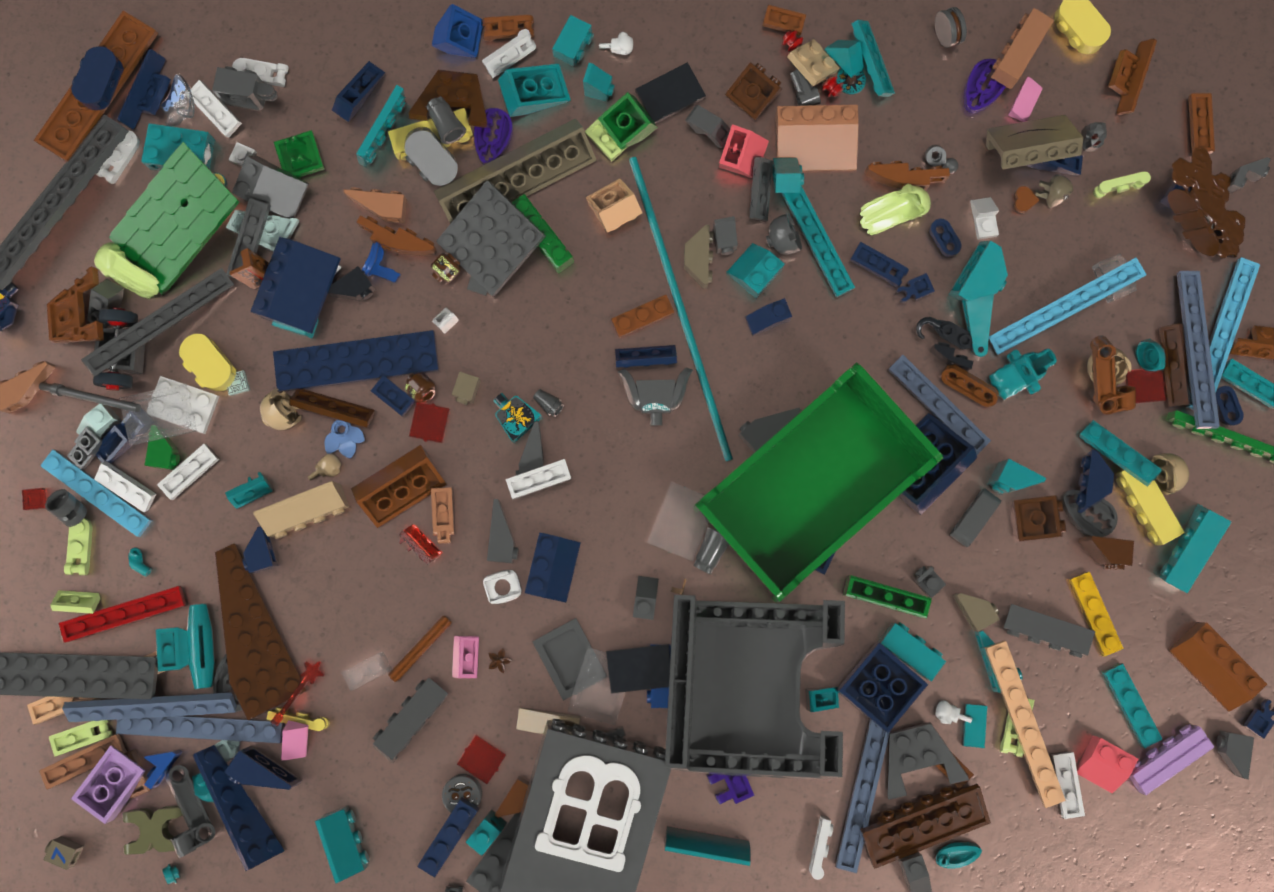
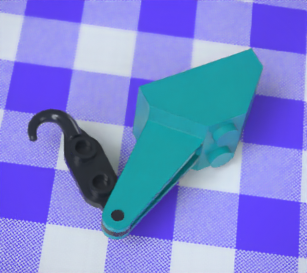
M980 241L949 292V295L962 300L967 331L950 321L924 317L920 319L916 326L918 337L921 339L925 338L921 328L923 325L929 324L933 326L941 338L964 350L970 348L972 353L979 357L987 354L994 294L1003 290L1007 283L1005 279L1008 276L1001 246L992 241Z

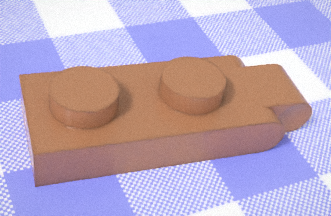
M452 487L431 488L433 536H437L438 544L451 543V535H454Z

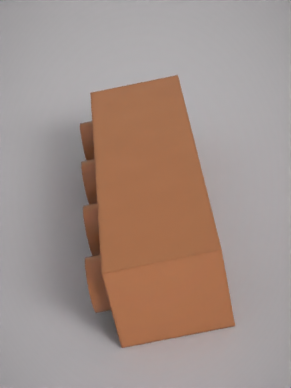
M1033 8L1030 14L1025 13L1019 22L1022 25L1021 28L1015 29L1010 37L1013 41L1011 44L1007 43L1001 52L1004 56L1002 59L998 58L994 63L992 69L995 71L991 78L1012 89L1054 20Z

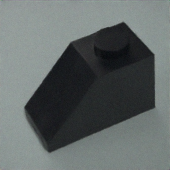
M357 266L333 283L328 294L331 297L361 301L362 299L370 298L376 289L360 267Z

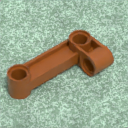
M1100 335L1095 337L1090 343L1093 360L1094 403L1106 415L1134 409L1136 407L1135 386L1125 385L1116 387L1115 347L1106 336Z

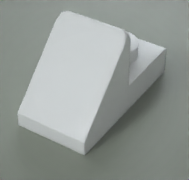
M992 198L971 200L977 240L997 237L999 232L995 215L999 212V209Z

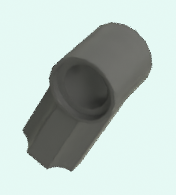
M798 69L793 71L790 77L796 91L798 106L821 104L818 89L812 86Z

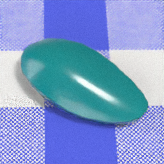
M952 843L943 847L937 853L936 863L940 867L947 869L961 868L971 864L980 857L982 849L976 843Z

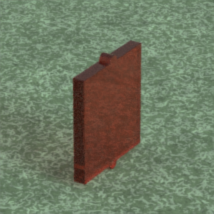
M1131 370V372L1128 371L1125 375L1127 386H1135L1136 404L1166 400L1164 391L1166 383L1163 382L1162 370Z
M416 402L409 437L423 439L424 442L442 443L450 409L436 406L434 403L430 405Z
M476 735L470 745L464 749L465 753L457 765L488 784L494 773L499 771L498 767L506 754Z

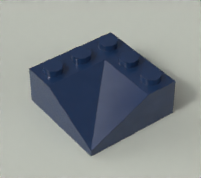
M874 643L836 691L885 732L889 733L928 684L881 643Z

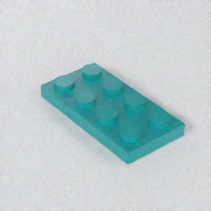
M398 85L395 86L356 153L359 164L364 167L368 163L372 164L377 155L375 153L377 147H381L384 144L387 130H391L394 127L397 113H401L406 106V102H404L406 98L404 89Z

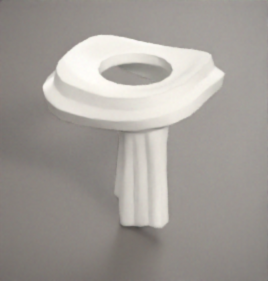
M503 570L488 575L483 580L484 588L491 604L509 602L521 595L520 582L513 570ZM500 579H505L510 583L511 589L506 595H499L495 591V584Z

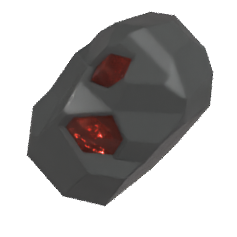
M1091 123L1082 129V149L1084 151L1094 152L1104 144V140L1107 137L1105 123Z

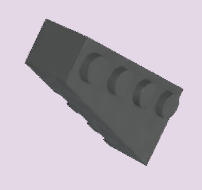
M1014 604L1010 606L1003 628L1011 636L1019 638L1020 635L1028 637L1027 641L1039 645L1040 642L1049 644L1048 648L1056 651L1063 649L1069 651V655L1081 659L1082 656H1088L1095 634L1093 630Z
M430 678L426 681H420L415 688L417 692L412 698L408 696L401 704L403 709L398 714L394 712L388 719L387 723L389 725L384 731L380 729L373 737V740H375L373 743L374 748L392 763L398 758L397 754L408 746L412 736L421 730L426 723L425 721L434 714L448 696V693Z

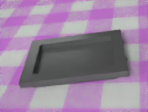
M577 618L532 641L563 701L607 677Z

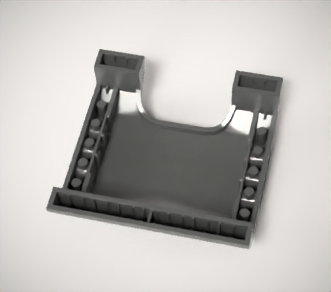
M674 595L665 768L686 772L795 779L842 778L843 732L821 731V733H816L804 726L800 718V679L802 663L809 654L816 650L844 645L845 601L823 600V605L697 601L695 595Z

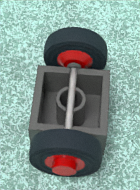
M123 308L100 310L99 322L114 327L113 329L103 328L104 340L95 341L94 351L127 330L122 327H132L138 323V314L126 311ZM145 345L95 378L93 376V384L105 387L106 390L111 391L132 388L133 377L121 373L143 374Z

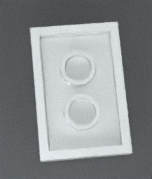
M160 376L146 413L206 434L220 396Z

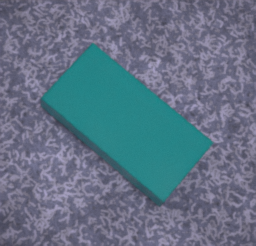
M965 704L964 715L971 717L972 722L964 721L962 746L985 748L987 706Z

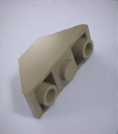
M705 225L685 243L684 269L703 289H707L708 283H712V271H709V263L713 262V251H709V243H713V231H710V225Z

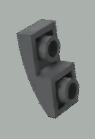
M85 427L74 441L76 445L67 455L81 470L87 468L102 444V440L89 427Z

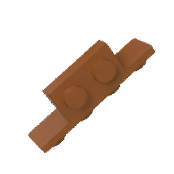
M1154 38L1140 42L1136 55L1127 49L1121 50L1108 86L1122 95L1116 112L1118 115L1134 112L1157 40Z
M1254 325L1251 330L1253 340L1237 338L1230 350V354L1274 360V328Z

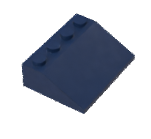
M279 237L250 312L265 320L312 334L341 258L297 241Z
M930 413L916 426L942 454L943 459L899 495L907 505L920 515L977 459L975 447Z

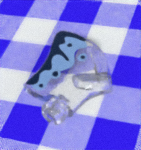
M179 74L174 76L170 92L160 105L168 118L165 121L166 126L176 127L185 118L194 117L195 105L192 92L186 80Z

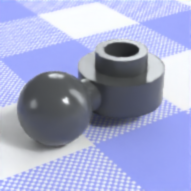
M932 145L926 150L925 159L931 166L942 165L943 169L949 168L950 174L958 170L957 160L946 158V152L941 146ZM938 152V155L932 158V153Z

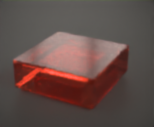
M45 488L22 490L23 510L46 509Z

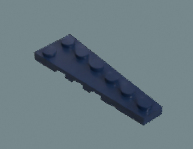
M215 745L193 754L194 760L245 871L284 852L283 847L241 784L233 783L229 780V775L224 773L228 765Z

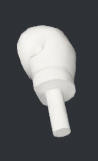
M621 32L618 38H612L611 43H599V48H611L612 53L629 55L633 50V38L628 36L626 32Z
M945 700L938 703L935 716L941 723L951 724L952 721L957 723L958 719L969 723L972 722L971 717L960 714L961 708L950 705Z

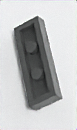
M755 157L749 218L768 221L773 161L763 157Z

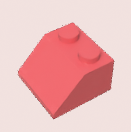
M1092 736L1076 767L1077 773L1081 777L1113 793L1130 777L1138 758L1100 737Z

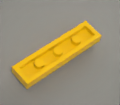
M1085 572L1068 579L1090 630L1095 631L1094 639L1101 655L1105 657L1124 649L1091 573Z

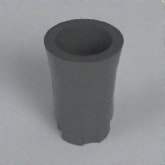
M443 97L433 98L428 102L426 108L438 131L442 144L454 143L465 135L466 128L458 120Z
M707 527L701 548L696 556L697 560L693 565L708 574H712L714 567H717L722 555L729 546L718 531Z

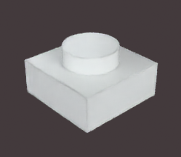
M237 142L228 160L242 167L246 156H255L257 152Z

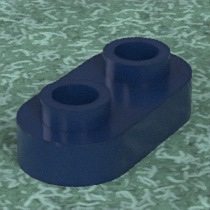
M936 219L929 228L930 235L944 256L954 257L961 250V241L947 220ZM936 228H941L942 233H938ZM947 245H951L953 250H948Z
M1229 386L1217 388V409L1222 423L1227 426L1240 424L1244 414L1234 389ZM1221 394L1225 396V400L1220 398ZM1228 413L1232 414V419L1228 418Z

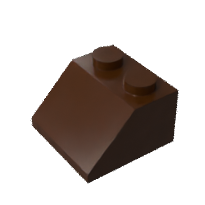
M1097 536L1079 538L1078 542L1098 565H1104V569L1124 570L1125 566H1132L1134 541Z

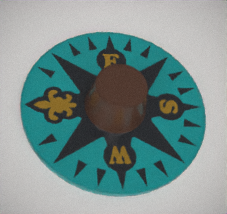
M841 69L837 75L836 81L838 84L844 83L842 92L846 94H857L865 87L866 76L863 71L851 78Z

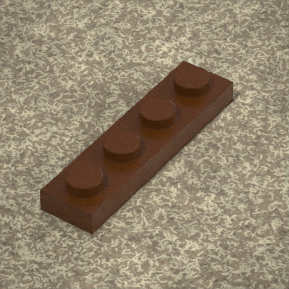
M1174 324L1159 327L1161 346L1166 357L1164 372L1168 405L1172 408L1192 405L1183 325Z
M301 388L295 390L289 401L290 406L366 428L375 414L374 409Z

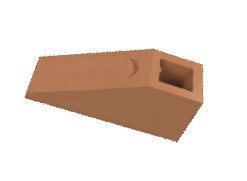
M352 187L350 190L344 189V194L347 198L384 222L405 224L407 199L401 192L390 191V193H382L381 190L371 189L369 192L362 191V189Z
M41 361L34 364L33 368L28 371L24 370L16 373L15 377L10 380L0 381V411L10 414L28 405L38 392L39 384L47 380L56 368L55 365Z

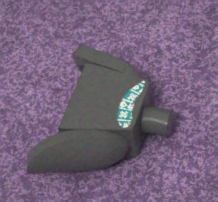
M686 367L679 374L676 383L675 380H636L635 383L632 375L627 370L622 369L617 372L622 378L631 406L635 410L641 411L642 414H650V426H662V414H670L672 410L677 409L681 405L689 377L693 370Z

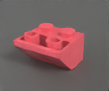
M732 124L718 167L753 179L755 157H764L769 141L751 130Z

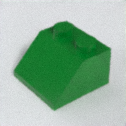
M629 92L598 118L621 150L643 141L658 128L637 98Z

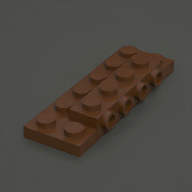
M974 784L959 791L955 787H944L940 790L939 794L933 796L926 794L920 798L921 801L916 803L905 802L898 810L888 809L883 811L882 816L877 817V823L860 829L873 868H879L990 824L991 821L980 786Z

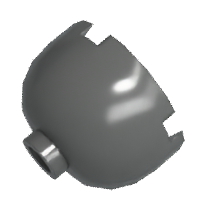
M789 213L775 218L770 223L769 235L766 236L769 247H774L778 253L784 255L793 254L802 249L799 233L795 230L793 226L795 225L794 220Z

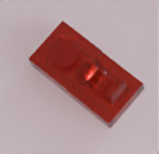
M414 524L399 534L402 537L399 543L406 542L409 545L407 551L413 550L427 565L437 559L442 553Z

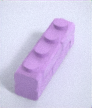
M1190 724L1185 725L1179 730L1180 734L1176 737L1170 736L1162 742L1163 746L1158 749L1153 748L1146 753L1147 757L1137 761L1129 779L1141 794H1149L1214 748V745L1206 737L1207 735L1201 727Z

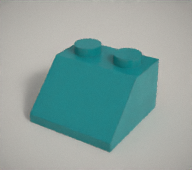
M752 243L726 274L757 299L783 270L785 264L769 250Z
M1006 459L998 462L987 484L992 486L993 491L1003 494L1045 482L1046 478L1011 459Z

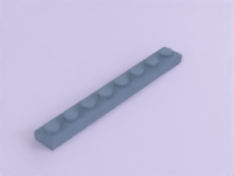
M1179 271L1177 273L1195 427L1196 429H1217L1220 425L1200 271Z
M231 692L152 697L151 699L65 702L62 709L68 722L235 713L237 705Z
M196 716L134 718L117 720L116 734L282 743L284 723L266 720L248 721L247 719Z
M871 719L869 720L835 865L838 869L853 873L858 871L864 845L860 829L867 827L869 824L890 732H885Z

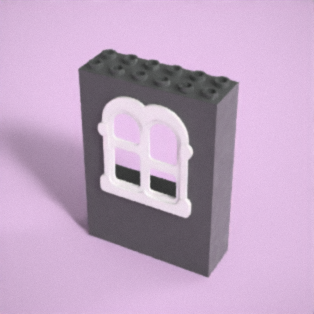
M553 718L552 721L547 720L498 892H636L671 769L665 768L666 749L659 746L654 748L646 747L647 744L641 741L628 742L626 738L619 735H614V737L606 736V733L600 730L591 732L578 724H573V726L565 725L563 720ZM586 771L593 777L595 784L590 800L566 795L565 790L568 780L575 772ZM613 780L624 782L629 789L628 801L621 820L597 814L602 791L605 785ZM564 804L584 809L587 812L577 844L555 840L552 836L560 807ZM598 824L618 831L612 853H604L587 847L593 825Z

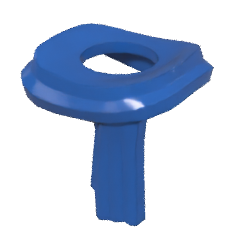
M379 242L373 243L362 272L368 277L377 275L396 282L400 273L379 265L383 259L384 250Z

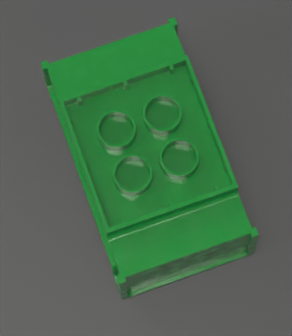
M856 362L825 392L721 483L694 505L693 510L696 513L700 511L770 590L773 594L771 597L773 601L780 602L912 483L923 477L943 459V456L869 373Z

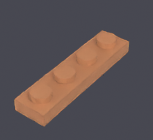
M120 735L111 736L39 770L46 789H51L93 769L111 745L123 754L127 753Z

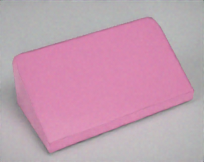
M1027 76L1008 114V116L1021 122L1028 121L1043 89L1032 78Z
M454 636L452 677L477 678L479 636Z
M288 720L283 729L281 760L306 757L309 725Z

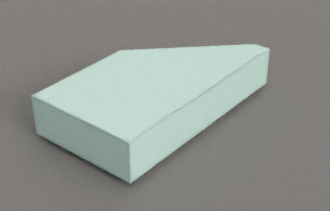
M221 740L215 744V747L225 762H228L238 753L241 741Z

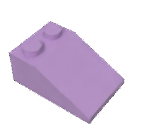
M111 745L71 799L104 824L115 820L128 802L145 769Z

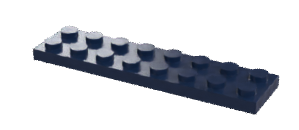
M434 330L273 351L278 392L380 379L383 375L386 378L419 372L439 371Z

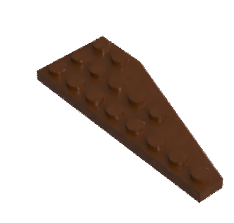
M234 543L216 551L215 557L229 683L249 721L306 692V689L248 570L244 568L243 560Z

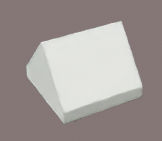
M446 307L432 322L445 334L459 319Z

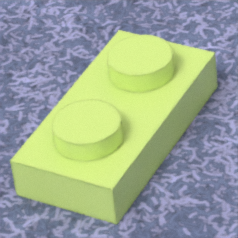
M598 119L585 130L588 138L611 161L615 160L625 150H621Z
M58 590L50 606L52 611L93 614L101 598L99 593Z

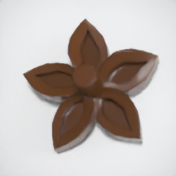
M502 648L498 655L488 653L492 660L489 669H495L498 666L499 671L504 673V664H509L512 661L510 658L504 657V649Z

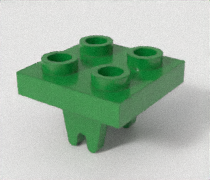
M312 130L274 142L281 168L299 178L325 169Z

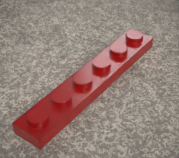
M177 586L108 607L93 614L89 613L60 622L59 627L63 642L67 643L184 607L186 602L182 587Z

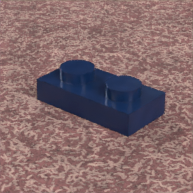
M384 375L370 390L402 417L416 402Z

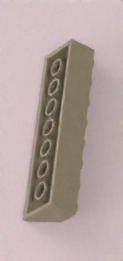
M575 118L434 190V193L451 224L487 180L511 202H514L523 194L527 197L597 160L582 125Z

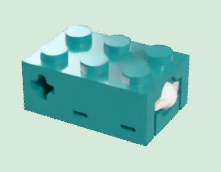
M149 123L141 162L150 170L160 171L164 167L163 164L180 144L184 142L210 169L214 150L212 146L215 144V139L205 131Z

